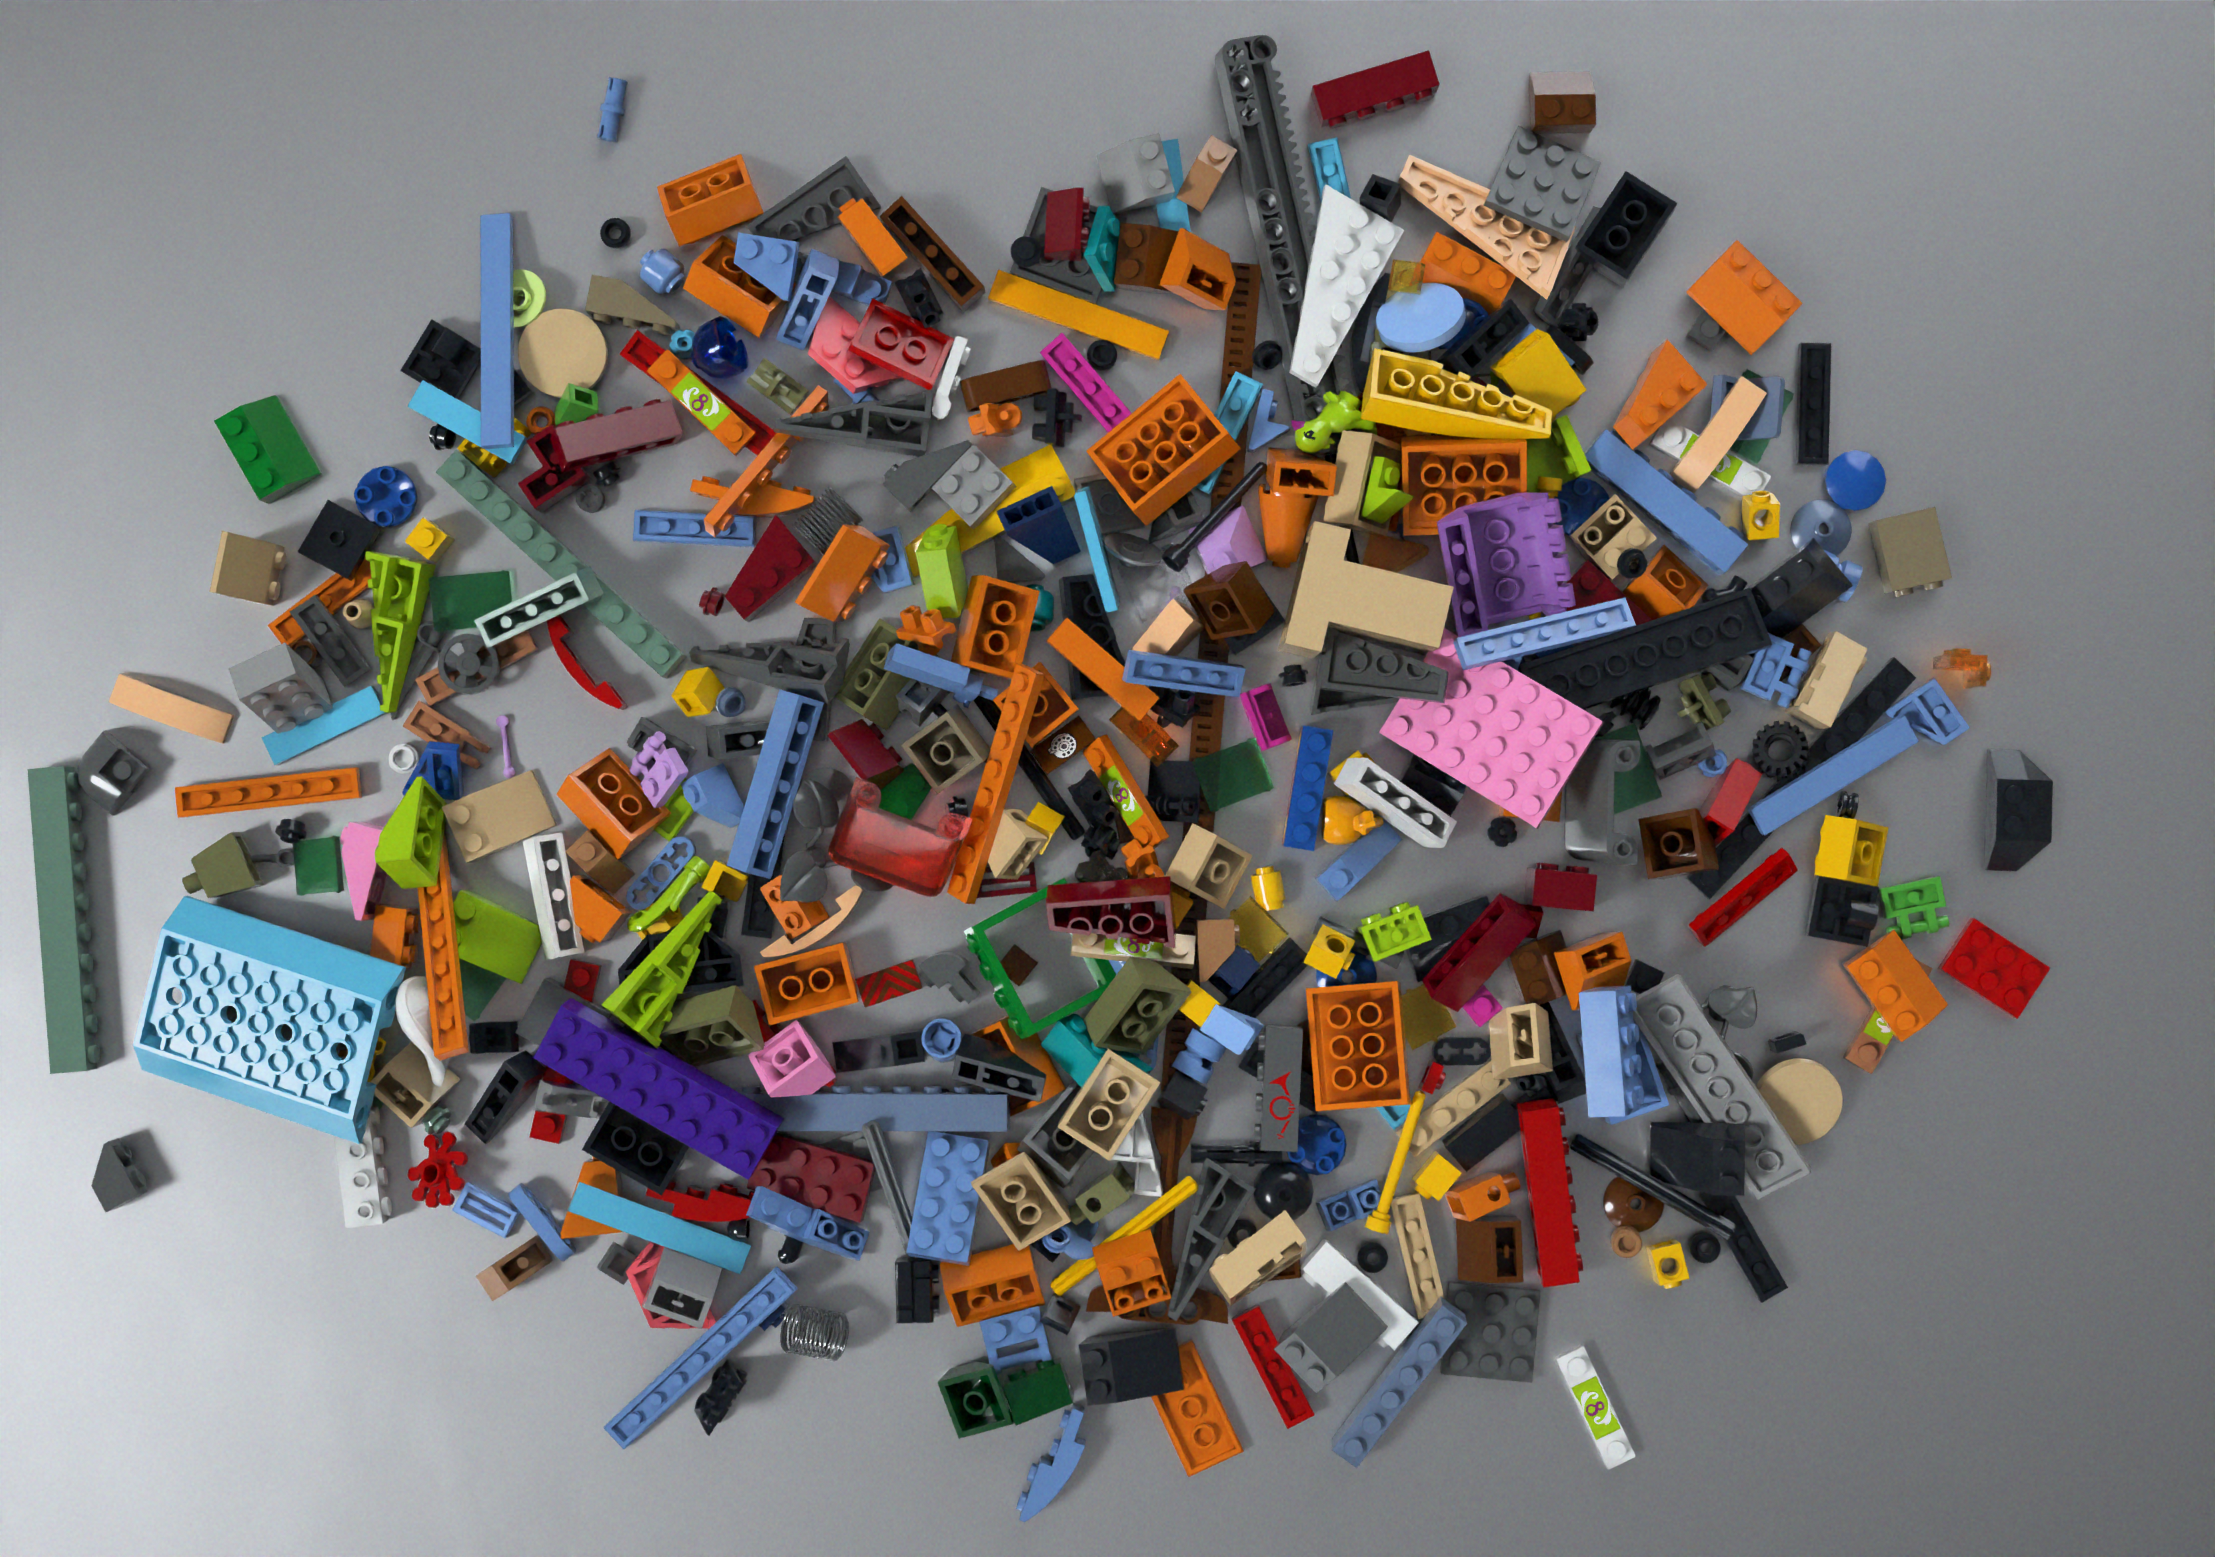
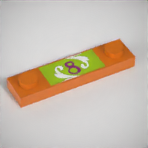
M668 349L647 370L735 456L757 435Z
M1105 734L1098 737L1082 751L1098 776L1134 838L1143 848L1150 844L1155 849L1169 838L1168 833L1108 735Z

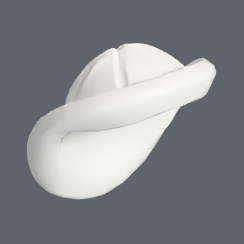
M414 976L403 981L397 990L395 1000L397 1019L404 1033L425 1055L432 1082L440 1087L444 1081L446 1069L451 1058L439 1061L434 1056L427 978Z

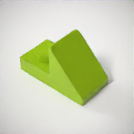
M1374 456L1361 514L1362 517L1377 523H1384L1413 499L1414 496L1396 490L1400 479V463L1386 457Z

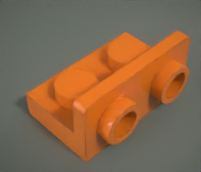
M782 874L760 888L789 939L796 938L830 918L820 900L808 903L781 901L780 886Z

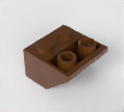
M1517 1216L1479 1217L1470 1222L1455 1218L1458 1280L1483 1283L1524 1282L1521 1220Z

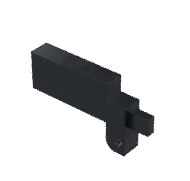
M1545 1086L1531 1097L1527 1093L1523 1094L1513 1103L1502 1093L1444 1138L1442 1142L1445 1148L1467 1172L1520 1130L1517 1103L1554 1097Z

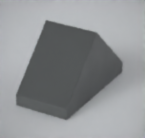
M997 535L994 538L997 579L1010 583L1042 581L1045 573L1001 536Z

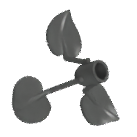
M802 779L793 800V811L797 821L802 826L808 829L817 828V832L811 841L806 843V850L798 851L788 858L781 878V901L808 903L821 899L825 895L828 885L827 876L822 868L826 869L845 864L854 865L851 870V878L863 890L882 892L893 887L896 878L891 860L885 850L876 844L867 843L858 847L855 852V859L846 858L826 861V853L823 849L815 847V844L823 834L824 827H832L838 822V803L834 795L824 785L812 779Z
M1728 985L1720 986L1718 989L1713 990L1701 1005L1703 1010L1709 1008V1015L1714 1020L1723 1022L1720 1035L1724 1040L1729 1023L1736 1028L1746 1029L1752 1027L1757 1018V1000L1753 987L1735 989ZM1732 1051L1752 1080L1754 1072L1749 1060L1740 1053Z

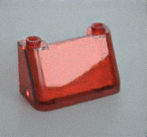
M856 776L828 847L829 857L838 865L926 897L939 895L947 883L969 832L972 819L956 813H949L940 819L937 828L934 829L878 808L881 801V791L877 785Z

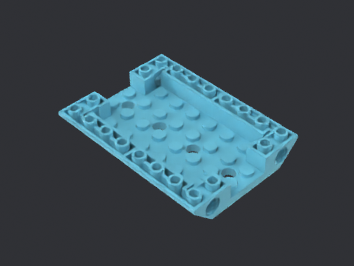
M184 896L161 928L133 1047L143 1071L361 1144L376 1089V1084L367 1082L379 1032L380 1029L392 1026L396 1010V993L403 982L406 967L190 896ZM175 987L182 992L183 998L180 1004L176 1003L172 997ZM229 1006H233L237 1011L235 1022L230 1021L227 1017L226 1011ZM284 1024L289 1025L292 1029L290 1040H286L282 1036L281 1028ZM339 1042L345 1044L348 1049L345 1059L337 1054L336 1048Z

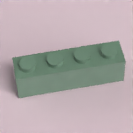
M591 566L474 621L487 648L604 593Z

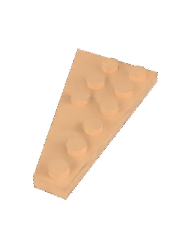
M1409 155L1397 182L1400 184V187L1547 300L1576 226H1574L1567 242L1483 206L1490 189Z

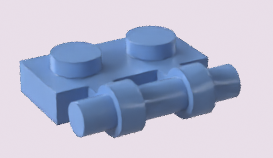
M1769 634L1772 642L1771 647L1755 652L1754 660L1748 668L1740 689L1767 701L1771 700L1774 691H1777L1781 694L1777 705L1788 709L1792 699H1796L1799 690L1797 687L1803 673L1806 674L1809 669L1808 661L1812 652L1800 648L1797 658L1792 657L1790 653L1794 644ZM1786 665L1792 670L1786 683H1783L1779 679Z

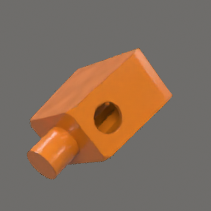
M1487 1172L1452 1185L1445 1193V1197L1453 1218L1470 1222L1510 1204L1511 1200L1508 1194L1520 1189L1521 1186L1514 1172L1504 1176L1498 1173Z

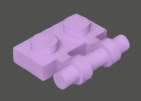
M660 731L656 732L654 736L648 737L643 744V751L635 755L630 767V772L633 775L639 776L643 773L645 776L640 785L653 808L664 806L689 773L676 748L666 749L664 745L666 736Z

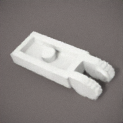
M961 336L955 337L931 407V417L936 421L939 420V422L944 418L946 419L949 414L948 412L952 405L948 398L949 392L952 394L956 393L961 377L956 376L959 364L965 366L971 348L965 347L968 339Z

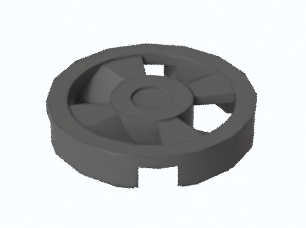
M466 633L453 637L445 643L439 653L438 669L441 679L449 688L458 693L473 695L484 692L499 675L501 662L494 646L487 648L491 656L481 659L477 653L483 645L487 648L482 636ZM456 643H461L464 649V653L459 656L450 650ZM458 670L461 674L453 683L448 678V674ZM479 673L487 678L481 685L478 684L475 677Z

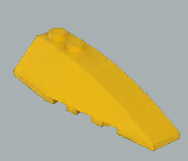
M1374 348L1363 392L1361 419L1421 432L1471 438L1538 439L1549 438L1551 435L1552 410L1517 395H1514L1512 398L1506 396L1499 391L1498 387L1487 384L1486 387L1469 380L1471 376L1459 371V374L1456 375L1442 369L1443 364L1436 361Z
M1051 445L1000 468L1016 487L974 530L952 508L931 526L937 524H945L947 527L956 526L961 554L963 555L994 540L997 535L1002 536L1006 534L996 512L1050 486H1053L1062 506L1074 501L1075 490ZM925 531L905 547L914 578L920 576L915 552Z

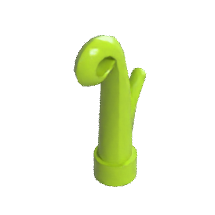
M694 856L684 866L685 870L648 911H638L629 918L627 922L628 930L631 932L643 931L657 922L669 910L676 911L684 896L697 883H702L706 879L711 869L709 865L700 857Z

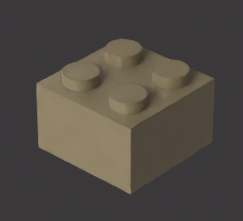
M958 704L901 745L936 794H939L984 762L990 752V747Z

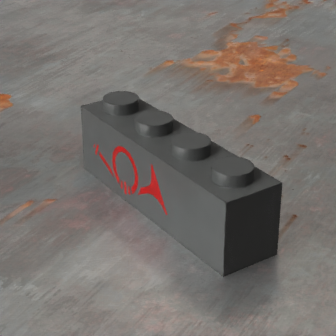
M1265 1025L1264 1032H1259L1258 1050L1264 1051L1263 1063H1257V1081H1262V1093H1256L1255 1111L1261 1112L1260 1124L1254 1125V1142H1259L1260 1150L1297 1152L1303 1041V1028L1301 1026Z

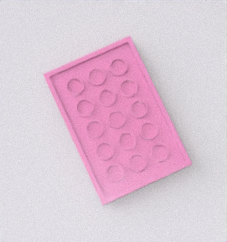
M1444 628L1440 647L1433 652L1429 651L1423 662L1448 671L1445 703L1400 698L1379 733L1538 829L1604 722L1502 661L1463 671L1453 644L1458 636Z

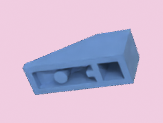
M811 249L797 280L791 302L789 301L777 332L776 340L801 350L805 349L837 280L839 259Z
M1384 819V824L1381 827L1372 829L1367 835H1361L1357 841L1352 843L1315 877L1317 882L1335 901L1341 899L1402 840Z

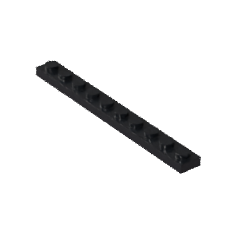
M1895 657L1890 658L1836 716L1831 728H1825L1809 745L1808 763L1806 767H1802V772L1800 774L1794 773L1793 778L1790 779L1785 776L1782 777L1783 780H1777L1758 801L1857 742L1916 677ZM1748 811L1739 820L1735 830L1716 846L1719 869L1689 874L1685 879L1707 899H1711L1772 832L1765 836L1762 835Z

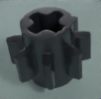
M1572 303V309H1566L1560 319V327L1568 337H1572L1573 341H1586L1587 336L1593 335L1598 328V316L1592 307H1586V303Z
M1100 824L1096 830L1089 826L1084 834L1085 838L1081 846L1085 847V853L1090 859L1102 862L1106 857L1113 860L1121 840L1117 839V833L1112 827H1105Z

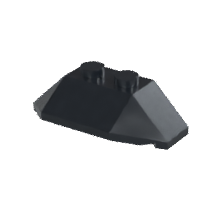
M1987 749L1984 870L2017 871L2051 843L2053 781L2020 750Z
M713 931L705 932L698 946L700 953L682 993L727 988L735 985L744 986L741 955ZM670 932L646 935L618 969L619 985Z

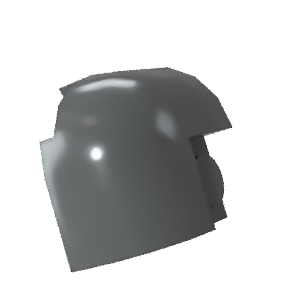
M105 730L84 753L77 768L78 781L90 798L112 816H115L134 793L132 789L149 768L129 752V748Z

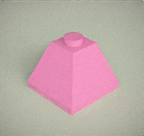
M797 1019L765 1042L763 1050L752 1052L748 1055L771 1098L812 1095L836 1077L824 1054Z

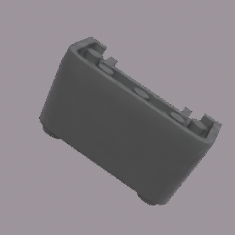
M1593 739L1567 781L1565 848L1571 857L1584 861L1638 865V847L1634 838L1627 834L1613 833L1615 772L1630 771L1636 767L1640 758V741L1631 739Z

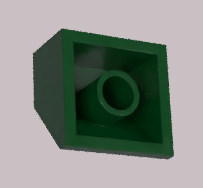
M1052 1357V1360L1044 1362L1041 1359L1035 1363L1037 1366L1035 1368L1025 1371L1023 1367L1007 1374L1008 1378L1004 1380L1003 1387L1016 1426L1073 1403L1074 1390L1061 1357L1055 1360Z
M976 1361L951 1368L937 1382L959 1439L1014 1423L993 1365Z

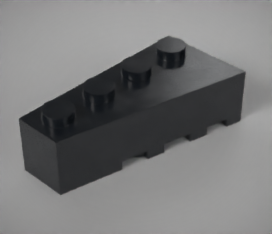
M1094 575L1067 576L1059 579L1063 620L1066 617L1125 667L1124 657L1121 655L1116 635L1109 622L1107 611L1104 609ZM1067 660L1071 700L1110 697Z

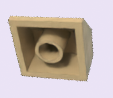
M1192 824L1165 877L1170 876L1172 882L1225 909L1253 855L1218 835Z

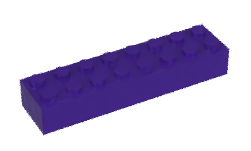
M573 998L568 999L560 1006L533 1057L535 1060L748 1180L757 1169L784 1120L780 1115L659 1047L655 1048L642 1037Z

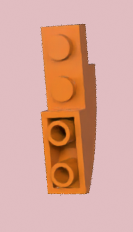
M702 476L701 481L692 480L690 491L695 495L720 500L730 488L720 486V480ZM769 480L765 486H759L754 491L750 504L745 509L740 508L735 515L756 517L788 515L811 507V504L816 506L815 500L817 499L810 495L811 490L793 486L791 491L781 488L782 483Z

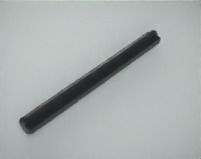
M977 696L973 701L996 732L1001 716L1000 709L993 700ZM1023 745L1018 761L1019 766L1048 807L1065 816L1061 825L1072 840H1077L1084 835L1085 829L1027 747Z
M1577 1134L1570 1144L1571 1150L1725 1239H1730L1735 1232L1736 1225L1730 1220L1581 1134Z

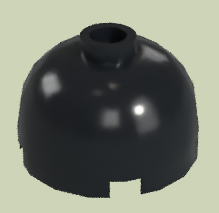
M1282 1160L1280 1164L1266 1165L1254 1179L1253 1187L1256 1189L1253 1196L1255 1204L1261 1213L1271 1220L1284 1210L1287 1211L1292 1220H1296L1305 1214L1312 1203L1314 1193L1312 1180L1304 1169L1291 1161Z

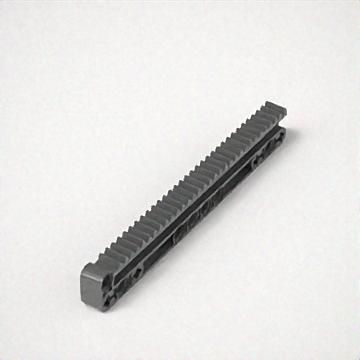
M1257 35L1227 41L1215 56V68L1233 148L1237 150L1235 157L1276 339L1280 346L1281 361L1295 421H1309L1314 419L1307 415L1306 407H1313L1317 418L1327 404L1323 400V395L1326 392L1331 391L1336 395H1339L1340 391H1345L1352 395L1353 392L1344 389L1350 383V380L1344 379L1341 376L1348 371L1347 368L1339 366V363L1345 359V356L1335 354L1316 388L1310 384L1308 387L1306 384H1301V379L1289 373L1295 338L1299 327L1301 306L1304 300L1312 245L1315 237L1310 236V233L1316 227L1315 225L1307 224L1313 217V214L1304 211L1310 206V202L1302 200L1308 192L1305 189L1299 188L1305 182V179L1296 176L1302 170V166L1294 165V162L1300 156L1299 154L1291 153L1297 146V143L1289 141L1294 135V131L1288 130L1286 127L1292 121L1289 118L1283 117L1289 111V107L1280 105L1286 99V95L1278 94L1284 85L1283 83L1275 82L1281 75V72L1273 70L1271 60L1277 53V45L1271 37ZM1255 48L1262 49L1265 53V58L1259 57L1255 53ZM1233 82L1240 83L1244 92L1236 91L1233 87ZM1259 199L1269 203L1270 211L1261 208ZM1266 229H1271L1275 232L1277 236L1276 241L1267 237ZM1273 258L1282 262L1283 270H1278L1274 267ZM1280 288H1284L1289 292L1290 300H1285L1281 297L1279 293ZM1354 428L1349 431L1359 432L1361 429ZM1342 432L1331 433L1330 438L1335 443L1330 444L1329 449L1308 454L1320 457L1337 453Z

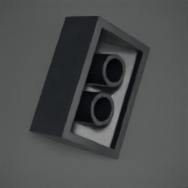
M1625 171L1575 246V249L1599 273L1624 288L1673 214L1677 202Z
M1813 538L1748 588L1751 589L1767 632L1782 639L1853 585Z
M1480 895L1423 916L1432 940L1406 949L1417 982L1422 981L1489 906L1490 903L1487 895Z
M609 1101L582 1150L662 1196L685 1161L691 1147Z

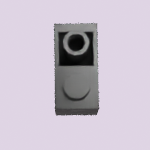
M120 1138L103 1144L91 1185L105 1212L114 1210L148 1191L145 1187V1176L139 1169L135 1168L130 1159L132 1158V1153L127 1144L121 1142Z

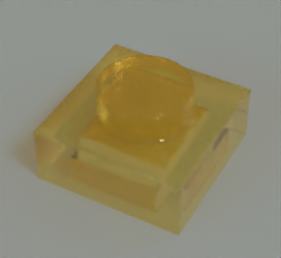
M1393 260L1388 290L1391 292L1420 295L1425 264Z

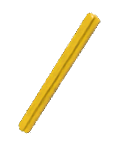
M1187 1176L1099 1245L1146 1231L1197 1192L1198 1184L1191 1176ZM1095 1258L1078 1260L1053 1279L1050 1284L1053 1291L1058 1296H1061L1097 1268Z

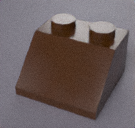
M1530 72V131L1537 134L1591 133L1596 125V93L1591 73Z
M1121 223L1114 284L1123 290L1175 294L1159 284L1179 231L1152 225Z
M1247 561L1223 565L1183 590L1212 640L1257 633L1275 612Z
M1697 808L1638 819L1648 879H1667L1719 869L1714 838Z
M1561 930L1520 943L1506 959L1522 1005L1531 1003L1541 1005L1567 994L1554 952L1566 948Z

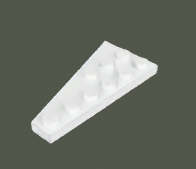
M1326 184L1322 192V202L1309 262L1304 300L1301 306L1299 327L1289 371L1292 375L1315 388L1325 374L1404 232L1400 227Z

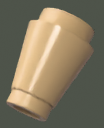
M356 599L344 606L343 615L354 628L365 629L372 625L370 609H373L374 605L366 599ZM357 608L358 614L354 617V611Z

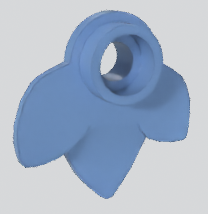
M1085 1219L1080 1224L1075 1225L1071 1221L1042 1238L1043 1244L1049 1251L1053 1253H1066L1073 1259L1084 1260L1094 1257L1092 1247L1095 1246L1090 1241L1094 1238L1099 1223L1095 1222L1092 1224L1089 1219ZM1059 1237L1062 1242H1056L1052 1238Z

